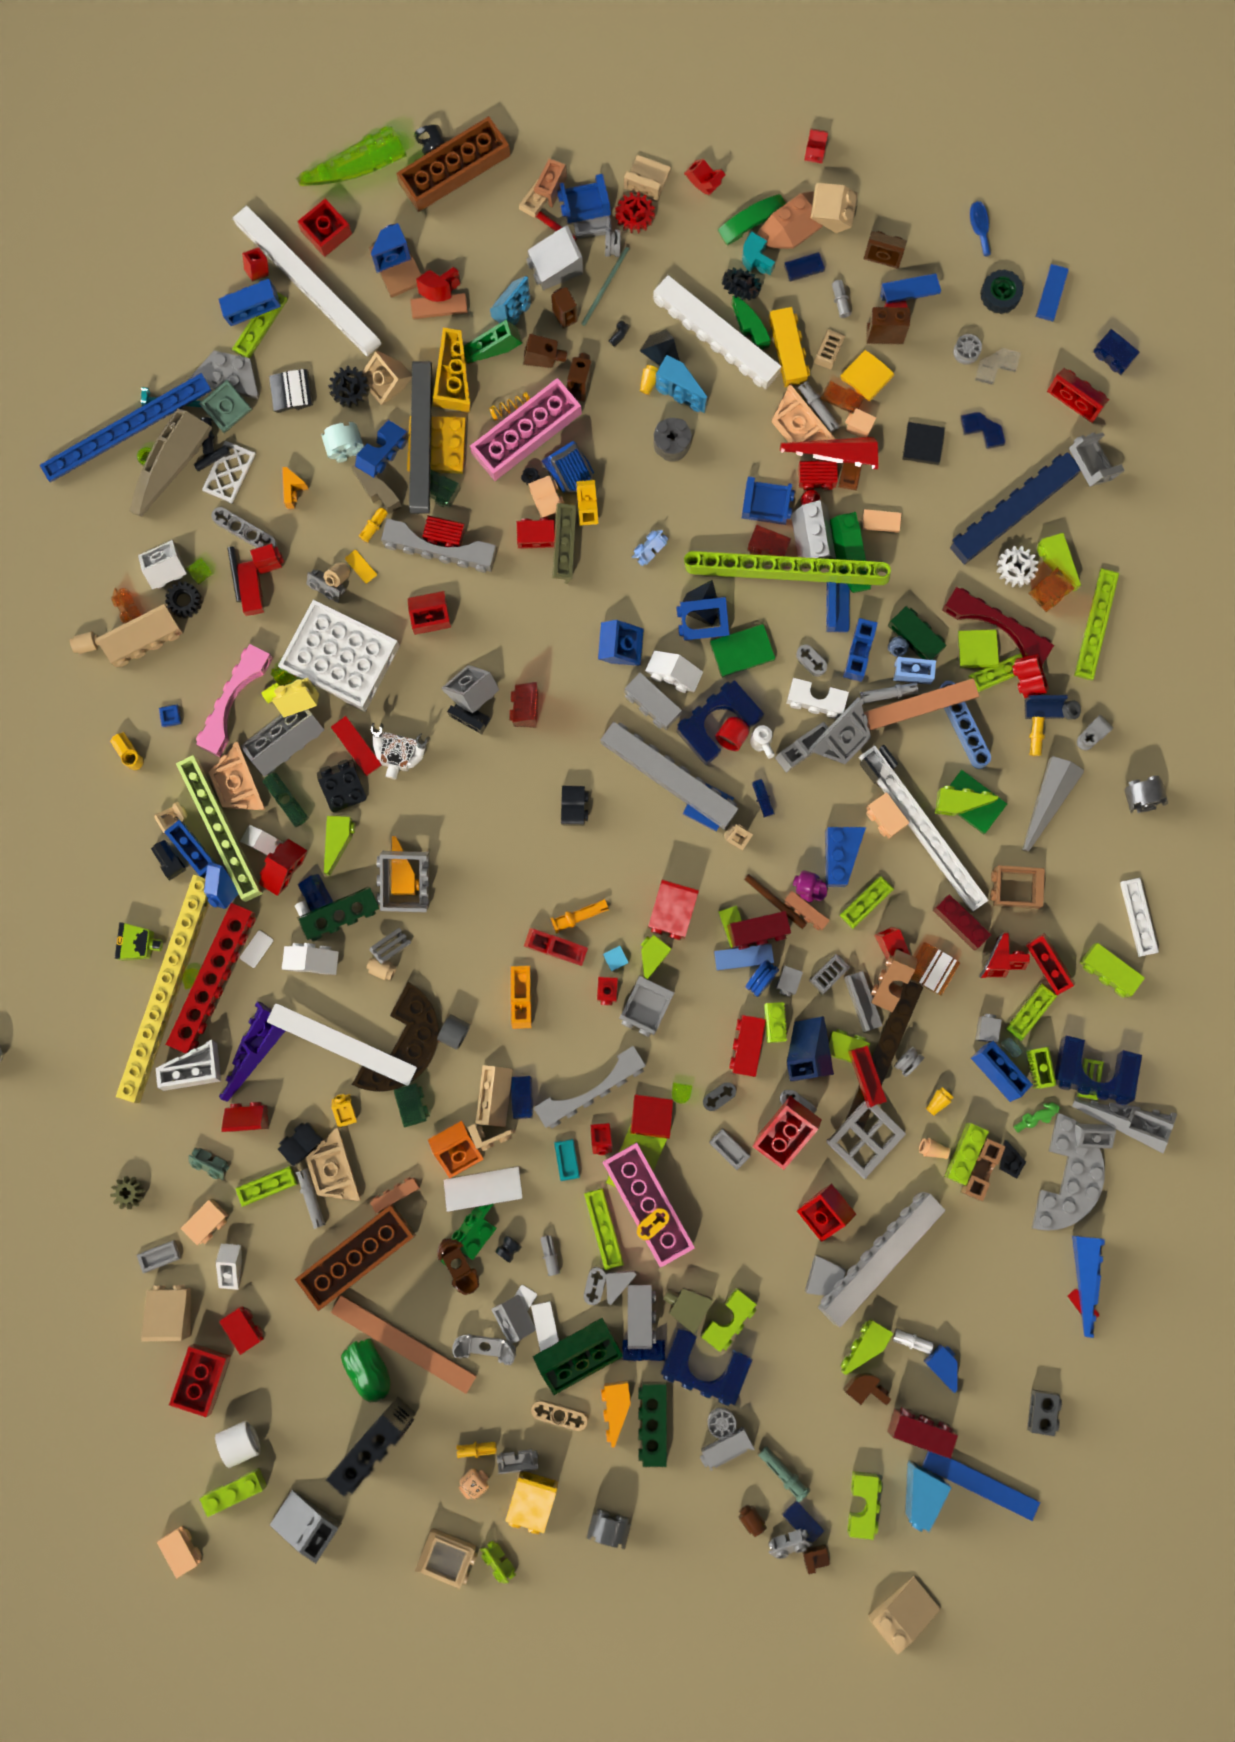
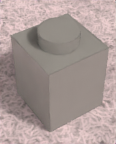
M784 966L776 987L777 990H780L779 994L790 997L791 994L795 995L803 972Z
M985 1014V1016L979 1017L975 1040L998 1043L1002 1020L996 1019L997 1015Z

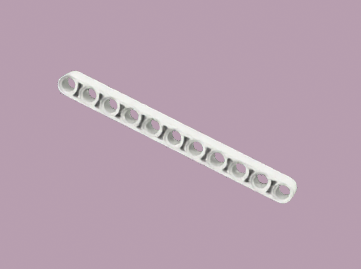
M245 206L232 218L236 225L366 356H369L381 345L378 337L248 206Z

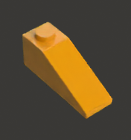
M392 836V851H404L398 838ZM392 859L391 893L394 896L417 895L419 879H417L409 860Z

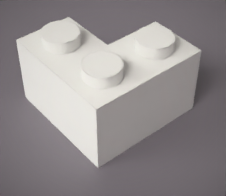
M654 651L645 670L651 675L653 680L657 682L664 680L669 684H674L676 686L675 689L686 693V691L695 692L703 674V671L681 655Z
M293 943L292 946H284L282 970L336 975L339 952L332 951L329 946L315 948L316 944Z

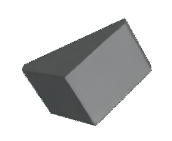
M634 1270L606 1272L607 1300L610 1305L637 1275Z

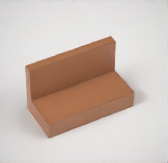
M548 159L534 187V193L547 197L549 206L552 208L558 198L557 191L560 190V183L563 182L564 184L567 179L566 164Z

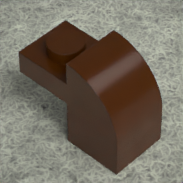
M860 1373L854 1376L843 1389L845 1393L860 1405L863 1404L870 1393L886 1406L892 1400L887 1396L889 1391L881 1385L877 1387L881 1380L871 1373Z

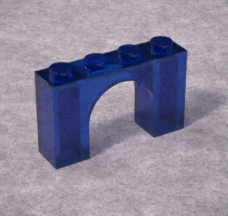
M735 680L732 683L729 681L720 688V693L717 695L712 694L706 700L707 703L703 707L698 706L692 711L693 715L690 718H684L677 724L676 732L705 766L721 753L720 748L705 731L704 721L710 713L720 709L729 710L738 718L744 720L748 724L749 729L764 717L762 710Z
M1067 1035L1061 1039L1055 1069L1056 1084L1059 1085L1060 1089L1070 1090L1071 1088L1078 1090L1077 1092L1080 1094H1094L1099 1099L1116 1100V1103L1127 1105L1135 1100L1142 1060L1141 1054L1125 1050L1117 1054L1112 1080L1106 1083H1099L1090 1079L1082 1068L1085 1040Z
M678 1327L660 1371L661 1375H664L663 1379L671 1383L678 1381L682 1383L681 1386L690 1391L695 1388L704 1397L711 1399V1396H714L723 1405H735L751 1366L752 1358L733 1350L726 1369L719 1378L712 1381L700 1380L691 1373L688 1366L689 1356L697 1335Z

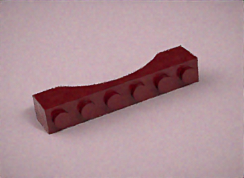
M956 587L942 609L943 612L957 620H980L1000 628L1014 641L1023 657L1039 654L1042 665L1054 647L1048 638L1036 635L1033 629L1021 626L1016 619L1006 617L1002 614L1001 610L995 607L991 608L986 605L983 599L971 596L969 591L964 588L959 589Z

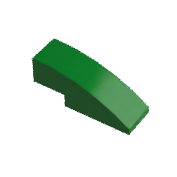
M732 296V307L741 334L745 337L750 335L752 343L759 349L769 348L771 340L760 318L743 300Z

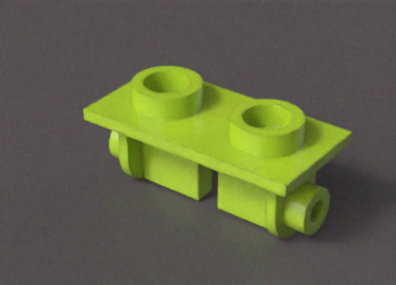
M492 1540L487 1544L488 1549H480L482 1552L481 1557L487 1565L490 1564L494 1570L492 1572L493 1576L499 1583H509L507 1577L512 1579L516 1575L514 1572L515 1568L508 1558L502 1562L499 1560L505 1554L498 1543Z

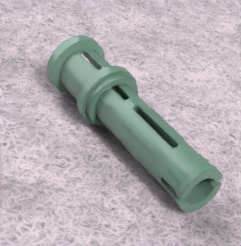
M767 1446L759 1452L758 1456L784 1483V1488L790 1490L798 1503L809 1494L811 1489L809 1487L806 1488L798 1479L799 1476L792 1474Z

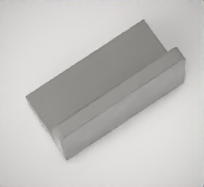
M519 1295L491 1309L503 1334L511 1344L536 1331Z

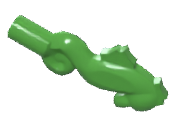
M1053 1102L1049 1104L1044 1103L1043 1107L1048 1109L1036 1111L1034 1116L1029 1113L1023 1115L1022 1121L1013 1126V1128L1019 1133L1026 1127H1035L1039 1120L1050 1123L1051 1117L1059 1112V1106Z

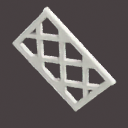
M225 441L223 446L226 445L233 448L235 454L227 457L224 456L214 463L202 491L232 504L256 453ZM249 455L248 462L242 465L239 456ZM237 457L240 466L229 469L227 461ZM224 462L227 471L216 474L219 464ZM242 470L239 480L234 482L231 473ZM229 475L232 483L221 487L218 478ZM216 479L219 488L215 490L208 489L211 481ZM233 487L234 491L231 497L225 496L223 490Z

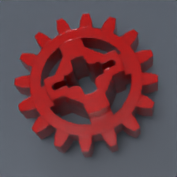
M630 192V197L624 195L623 201L618 200V206L615 208V218L618 220L619 226L623 225L624 231L629 228L630 233H633L634 230L640 233L641 228L646 231L647 225H652V219L655 218V213H653L655 212V207L651 206L652 200L646 201L647 195L640 197V192H638L634 196Z

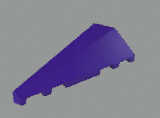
M257 1001L255 1004L257 1011L254 1018H250L248 1022L251 1026L246 1036L242 1037L232 1062L235 1065L232 1074L226 1077L225 1081L228 1082L226 1089L219 1095L223 1101L228 1102L285 1032V1030L267 1022L272 1009Z

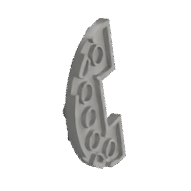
M1059 1113L1056 1115L1049 1152L1067 1156L1059 1194L1040 1190L1032 1223L1033 1229L1058 1230L1077 1223L1093 1209L1104 1185L1105 1168L1100 1148L1077 1147L1075 1124L1078 1122Z

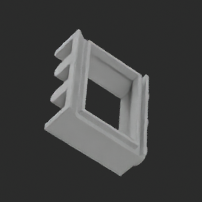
M382 850L380 856H377V868H380V875H377V886H380V893L377 894V905H380V911L427 912L429 908V851L404 852ZM389 859L419 860V902H389Z

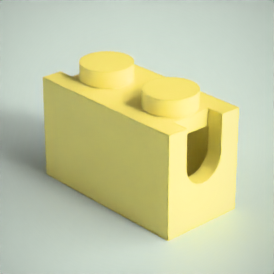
M307 677L276 688L274 690L276 697L272 699V702L281 715L287 717L317 706L319 693Z

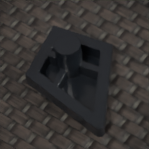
M1004 1140L1003 1146H1005L1000 1160L999 1169L1017 1179L1026 1161L1007 1140Z

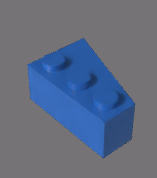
M827 827L825 830L826 887H846L848 885L866 827Z

